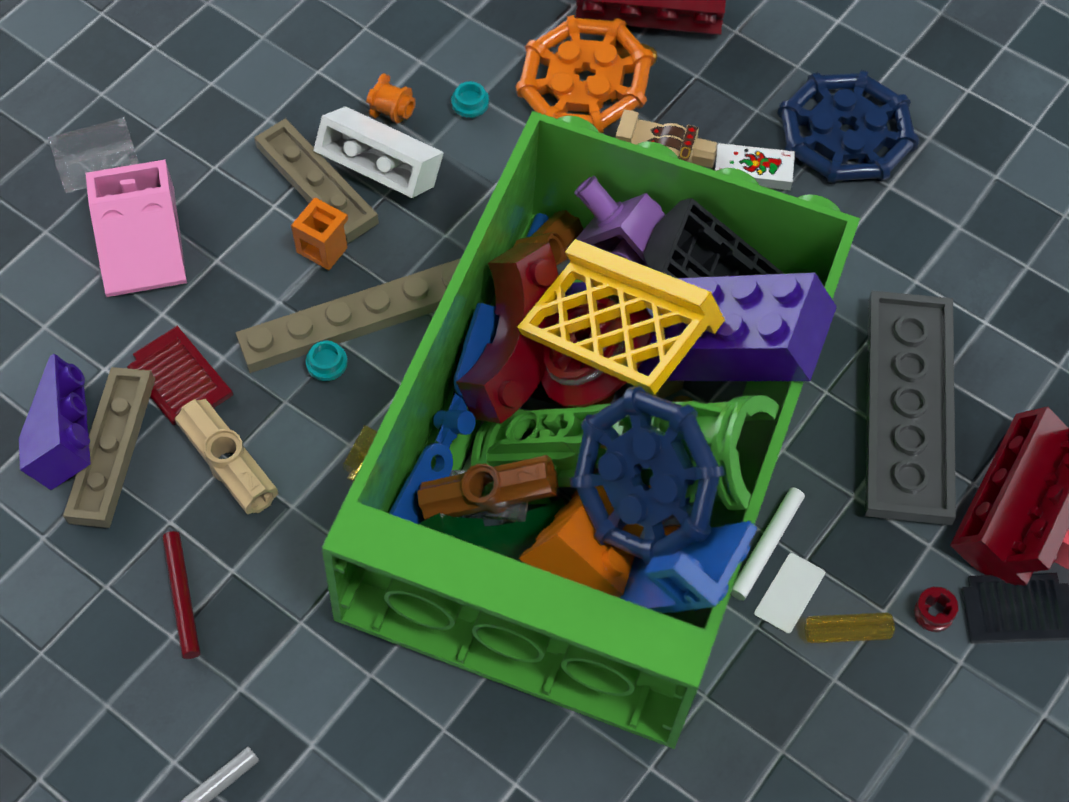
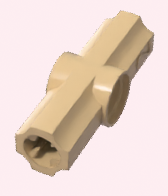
M206 398L202 400L193 399L182 406L180 413L175 417V421L208 463L213 476L217 480L222 481L247 515L260 513L269 507L273 499L278 495V490L244 448L240 436L235 431L229 429ZM225 453H234L227 459H219Z

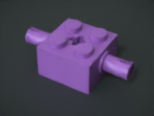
M595 176L586 179L577 187L574 194L587 206L594 217L577 237V240L648 267L643 254L655 225L666 216L661 206L647 193L624 202H615Z

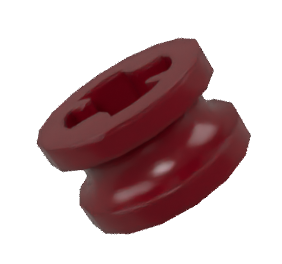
M934 586L924 590L914 607V617L917 623L930 632L946 630L951 626L958 613L956 597L943 587ZM938 602L944 609L942 613H938L935 617L928 610L930 606Z

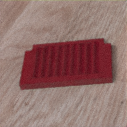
M179 326L174 327L133 353L136 360L127 367L128 369L150 370L152 372L155 382L150 397L172 425L177 424L175 417L180 413L182 406L193 399L202 400L206 398L214 409L234 396L232 390Z

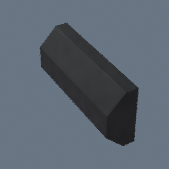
M692 198L680 201L655 225L643 254L649 268L674 278L784 274Z

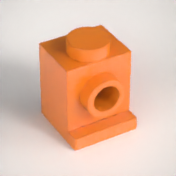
M315 197L291 224L296 252L330 270L347 250L344 224L349 220L348 215Z

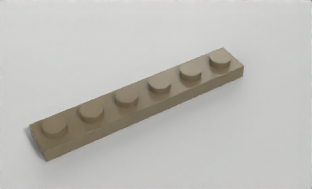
M461 258L235 332L249 372L253 373L306 355L311 347L320 341L328 340L339 344L435 312Z

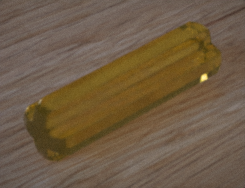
M885 612L809 616L806 618L804 628L808 642L823 643L891 639L895 631V624L892 614Z

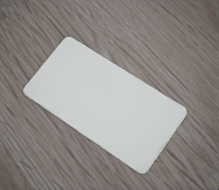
M790 553L754 614L782 631L791 633L823 579L825 571L794 553Z

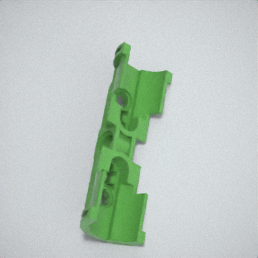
M764 395L739 396L729 402L720 403L672 402L681 406L691 405L698 412L696 420L718 465H723L724 476H720L714 502H723L728 510H747L751 494L743 482L739 464V452L735 448L744 421L775 420L779 405L773 399ZM610 404L545 410L518 409L501 424L484 421L474 440L471 467L476 464H487L494 467L548 455L552 459L557 472L558 486L571 487L570 478L574 477L583 436L581 423L586 415H595ZM628 415L611 427L619 435H622L632 428L630 416ZM651 415V425L657 427L655 430L665 433L669 427V422ZM526 431H533L527 438L521 440ZM683 438L681 441H682V443H683V445H684V447H685V449H686V452H687V454H688V456H689V458H690V460H691L693 466L695 467V466H697V465H696V463H695V461H694V459H693V457H692V455H691V453H690V451H689V448H688V446H687V444H686V442H685V440H684V438ZM601 443L595 468H598L601 456L606 454L607 448ZM642 468V480L644 484L650 485L649 479L654 476L651 468ZM699 479L694 480V484L689 485L685 498L690 497V502H694ZM494 481L484 487L482 497L487 496L492 491ZM552 496L520 504H549L554 502L556 498Z

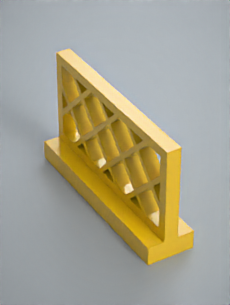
M575 239L565 251L570 263L517 328L523 336L636 387L640 386L645 391L655 395L702 333L706 330L715 334L725 319L710 291ZM576 279L586 283L587 290L565 296V292ZM611 295L619 296V304L597 310L596 300ZM588 303L589 314L568 320V309ZM646 308L653 311V318L631 325L629 314ZM559 313V324L544 329L538 328V325L545 317ZM621 317L623 328L600 334V323ZM681 322L688 324L681 335L665 340L663 328ZM591 327L592 338L577 343L570 342V333ZM656 331L657 343L634 350L633 338ZM625 341L626 353L610 358L603 357L602 348ZM656 356L660 357V362L649 376L637 372V362Z

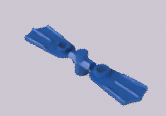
M484 303L476 305L454 375V386L457 394L453 396L447 411L440 410L434 416V425L439 429L435 441L438 443H432L423 450L389 514L416 524L425 521L418 502V490L421 487V483L449 477L453 467V456L449 449L452 441L457 438L458 434L468 435L474 430L475 417L472 412L467 411V405L456 381L475 365L485 350L487 343H493L500 318L495 314L496 306ZM435 456V458H436V465H435V467L432 469V468H431V460H432V458Z

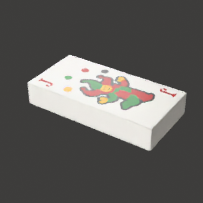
M718 143L715 171L722 168H735L750 174L761 186L791 190L795 151L789 152L786 150Z

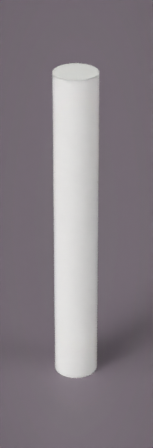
M794 487L788 490L735 580L731 592L734 598L741 601L746 599L805 498V494L801 490Z

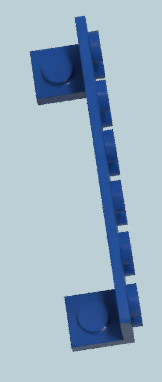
M751 521L711 528L712 531L705 541H696L674 554L653 557L648 566L644 563L643 559L635 556L624 593L618 598L659 613L715 607L727 594L729 589L728 582L736 567L748 555L750 551L749 543L757 531V527Z

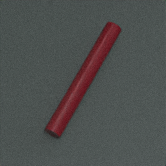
M171 531L165 533L162 537L182 658L193 659L200 655V648L181 536L179 532Z

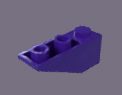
M52 354L48 359L19 436L20 470L50 490H53L91 465L90 438L87 425L88 410L84 387L85 378L76 365L68 364L56 354Z

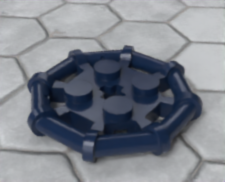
M861 70L860 73L837 75L813 73L808 76L807 82L789 100L783 101L779 105L777 113L782 119L786 140L784 150L789 152L795 151L794 158H797L828 178V183L835 184V181L859 179L884 181L890 177V172L909 152L915 151L918 147L919 137L914 132L909 111L911 101L905 94L898 95L869 77L867 71ZM829 90H838L835 95H831ZM863 93H868L885 105L877 106L863 97ZM813 96L818 102L811 111L802 108ZM896 119L898 132L888 131V120ZM844 124L850 125L856 131L849 129L844 132L841 130V126ZM798 125L807 126L811 135L807 137L800 136ZM883 146L890 148V151L884 157L877 155ZM857 158H859L857 163H864V164L842 165V164H847V163H848V159H857Z
M640 386L629 387L625 391L624 396L595 415H586L582 421L583 436L574 477L570 478V485L576 488L596 531L594 538L600 545L609 544L643 559L644 563L648 566L653 557L674 554L696 541H705L712 530L709 522L720 476H724L723 465H718L696 420L698 412L691 405L681 406L646 393ZM629 415L632 428L619 435L611 426ZM651 415L669 422V427L665 433L655 430L657 427L651 425ZM683 438H684V440H685V442H686V444H687V446H688V448H689V451H690V453H691V455H692V457H693V459H694V461H695V463H696V465H697V466H695V467L693 466V464H692V462H691V460H690V458H689V456H688V454H687V452H686V449H685V447H684V445H683V443H682V441H681ZM601 443L607 448L606 454L601 456L598 462L599 473L594 474L599 446ZM642 468H651L654 476L649 479L651 488L644 484L642 480ZM699 479L694 504L691 507L689 505L690 497L685 498L689 485L694 484V480ZM603 485L614 508V512L610 516L596 486ZM676 517L681 523V528L665 536L663 523ZM627 524L641 525L644 527V539L622 529Z

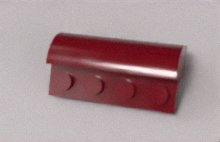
M575 0L577 5L575 18L614 21L616 18H619L626 22V26L721 35L726 0Z
M1048 406L1015 415L950 544L961 557L981 573L996 576L1004 580L1005 583L1027 585L1033 572L1050 570L1051 565L1057 559L1058 550L1069 529V428Z

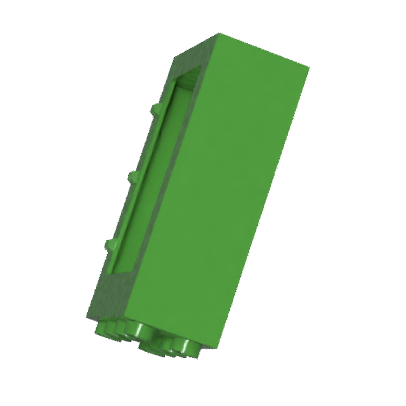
M532 111L322 546L333 619L349 627L675 749L702 679L741 563L738 564L728 582L729 589L727 594L715 607L661 614L391 515L389 512L423 450L432 443H438L435 441L439 429L434 425V416L440 410L447 411L453 396L457 394L454 386V375L476 305L484 303L496 306L495 286L488 262L514 247L518 239L525 238L535 215L538 213L545 214L550 218L555 212L567 210L574 217H579L582 227L585 229L594 215L580 198L574 194V191L589 177L595 176L615 202H624L647 193L661 206L665 215L680 201L690 198L694 199L784 274L816 273L832 299L860 218L841 212L836 204L822 196L802 195L794 197L759 185L755 178L739 169L722 168L715 171L681 160L671 149L656 142L646 141L636 145L599 133L594 125L577 116L567 115L556 119ZM747 381L742 396H768L779 405L775 420L744 421L735 449L739 452V464L743 482L751 494L747 510H728L723 502H714L709 522L711 528L751 521L755 525L804 381ZM475 420V428L470 434H458L457 438L452 441L449 448L453 456V467L450 476L460 473L483 421ZM434 456V457L432 458V460H431V468H432V469H433V468L435 467V465H436V458H435V456Z

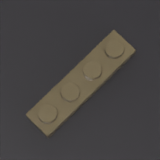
M286 118L254 137L258 150L308 203L316 197L348 215L349 220L344 224L347 244L379 224L378 214L319 153L313 151L314 147Z
M111 367L89 434L91 465L76 474L63 514L68 524L110 528L154 386L155 377L150 370Z

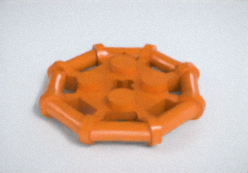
M574 15L567 16L565 22L537 40H529L525 46L527 53L521 79L516 84V92L519 97L524 98L535 112L556 119L567 115L577 116L594 125L599 133H604L603 129L622 117L624 109L632 111L635 108H642L647 102L645 92L650 67L655 62L654 55L651 50L644 48L626 28V22L619 18H616L614 21L580 19L575 18ZM580 34L602 35L605 38L603 41L581 40ZM570 36L571 41L563 42L558 47V51L556 53H553L549 50ZM619 42L631 56L624 59L620 58L616 50ZM539 63L548 66L546 78L536 79ZM583 71H591L595 75L588 76L586 81H580L578 74ZM634 73L632 85L630 87L623 86L625 74ZM550 93L558 99V102L554 106H550L542 95ZM611 98V102L616 99L620 100L600 113L603 103ZM568 111L587 112V113H590V115L571 114V113H567V112H568Z

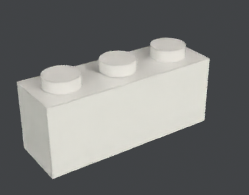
M346 106L322 115L313 150L411 198L434 187L444 153Z

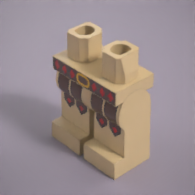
M626 109L623 111L616 133L617 139L636 145L646 141L656 142L671 149L681 160L713 168L717 154V142L698 138L699 127L687 125V128L674 123L658 124L640 120L639 112Z

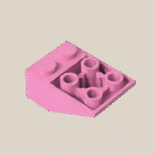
M166 160L85 173L89 209L106 297L187 283L175 192Z

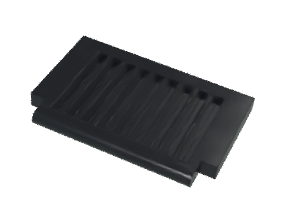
M1033 573L1027 585L1005 583L1004 580L993 575L968 576L969 587H962L961 593L971 644L1069 640L1068 583H1059L1057 573Z

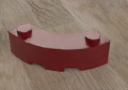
M519 243L488 262L495 286V314L500 317L493 343H487L485 350L475 365L456 381L469 411L473 413L475 420L503 423L527 401L544 375L546 369L544 362L545 345L523 336L517 326L559 276L549 243ZM559 313L545 317L538 325V328L544 329L555 325L559 320Z

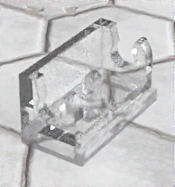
M125 117L48 137L56 160L54 162L66 193L87 188L85 174L87 172L139 164Z

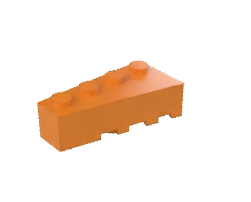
M598 468L594 470V474L599 473ZM603 485L596 486L610 516L614 512V508ZM576 490L571 496L572 499L557 512L554 516V521L541 531L536 537L537 541L534 545L525 550L519 559L530 566L612 596L620 597L624 593L635 556L609 544L602 546L594 538L596 531ZM627 524L622 530L641 537L643 526Z

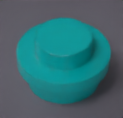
M473 81L461 83L451 98L454 111L463 117L472 118L480 116L489 107L488 93L481 84Z
M328 340L314 344L306 356L308 372L311 376L321 381H330L340 377L345 372L348 364L344 349L335 342Z

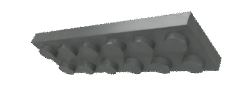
M871 290L868 302L865 516L946 525H952L956 518L953 298Z

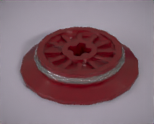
M611 295L596 300L597 310L619 304V296ZM586 303L569 309L567 311L568 320L589 314V306ZM647 308L629 314L631 325L652 318ZM621 317L599 324L601 335L623 328ZM591 327L570 333V342L572 343L592 338ZM652 332L633 338L634 350L650 345ZM625 341L602 348L603 357L610 358L626 353ZM544 346L546 368L541 383L548 397L564 407H587L607 399L627 383L548 346ZM643 361L636 363L637 369Z

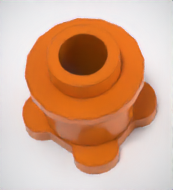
M383 73L380 75L374 88L370 89L367 95L366 102L369 103L370 107L369 116L377 118L380 113L390 116L392 122L400 123L403 119H408L414 111L416 101L413 97L412 89L406 86L399 88L389 84L390 76Z

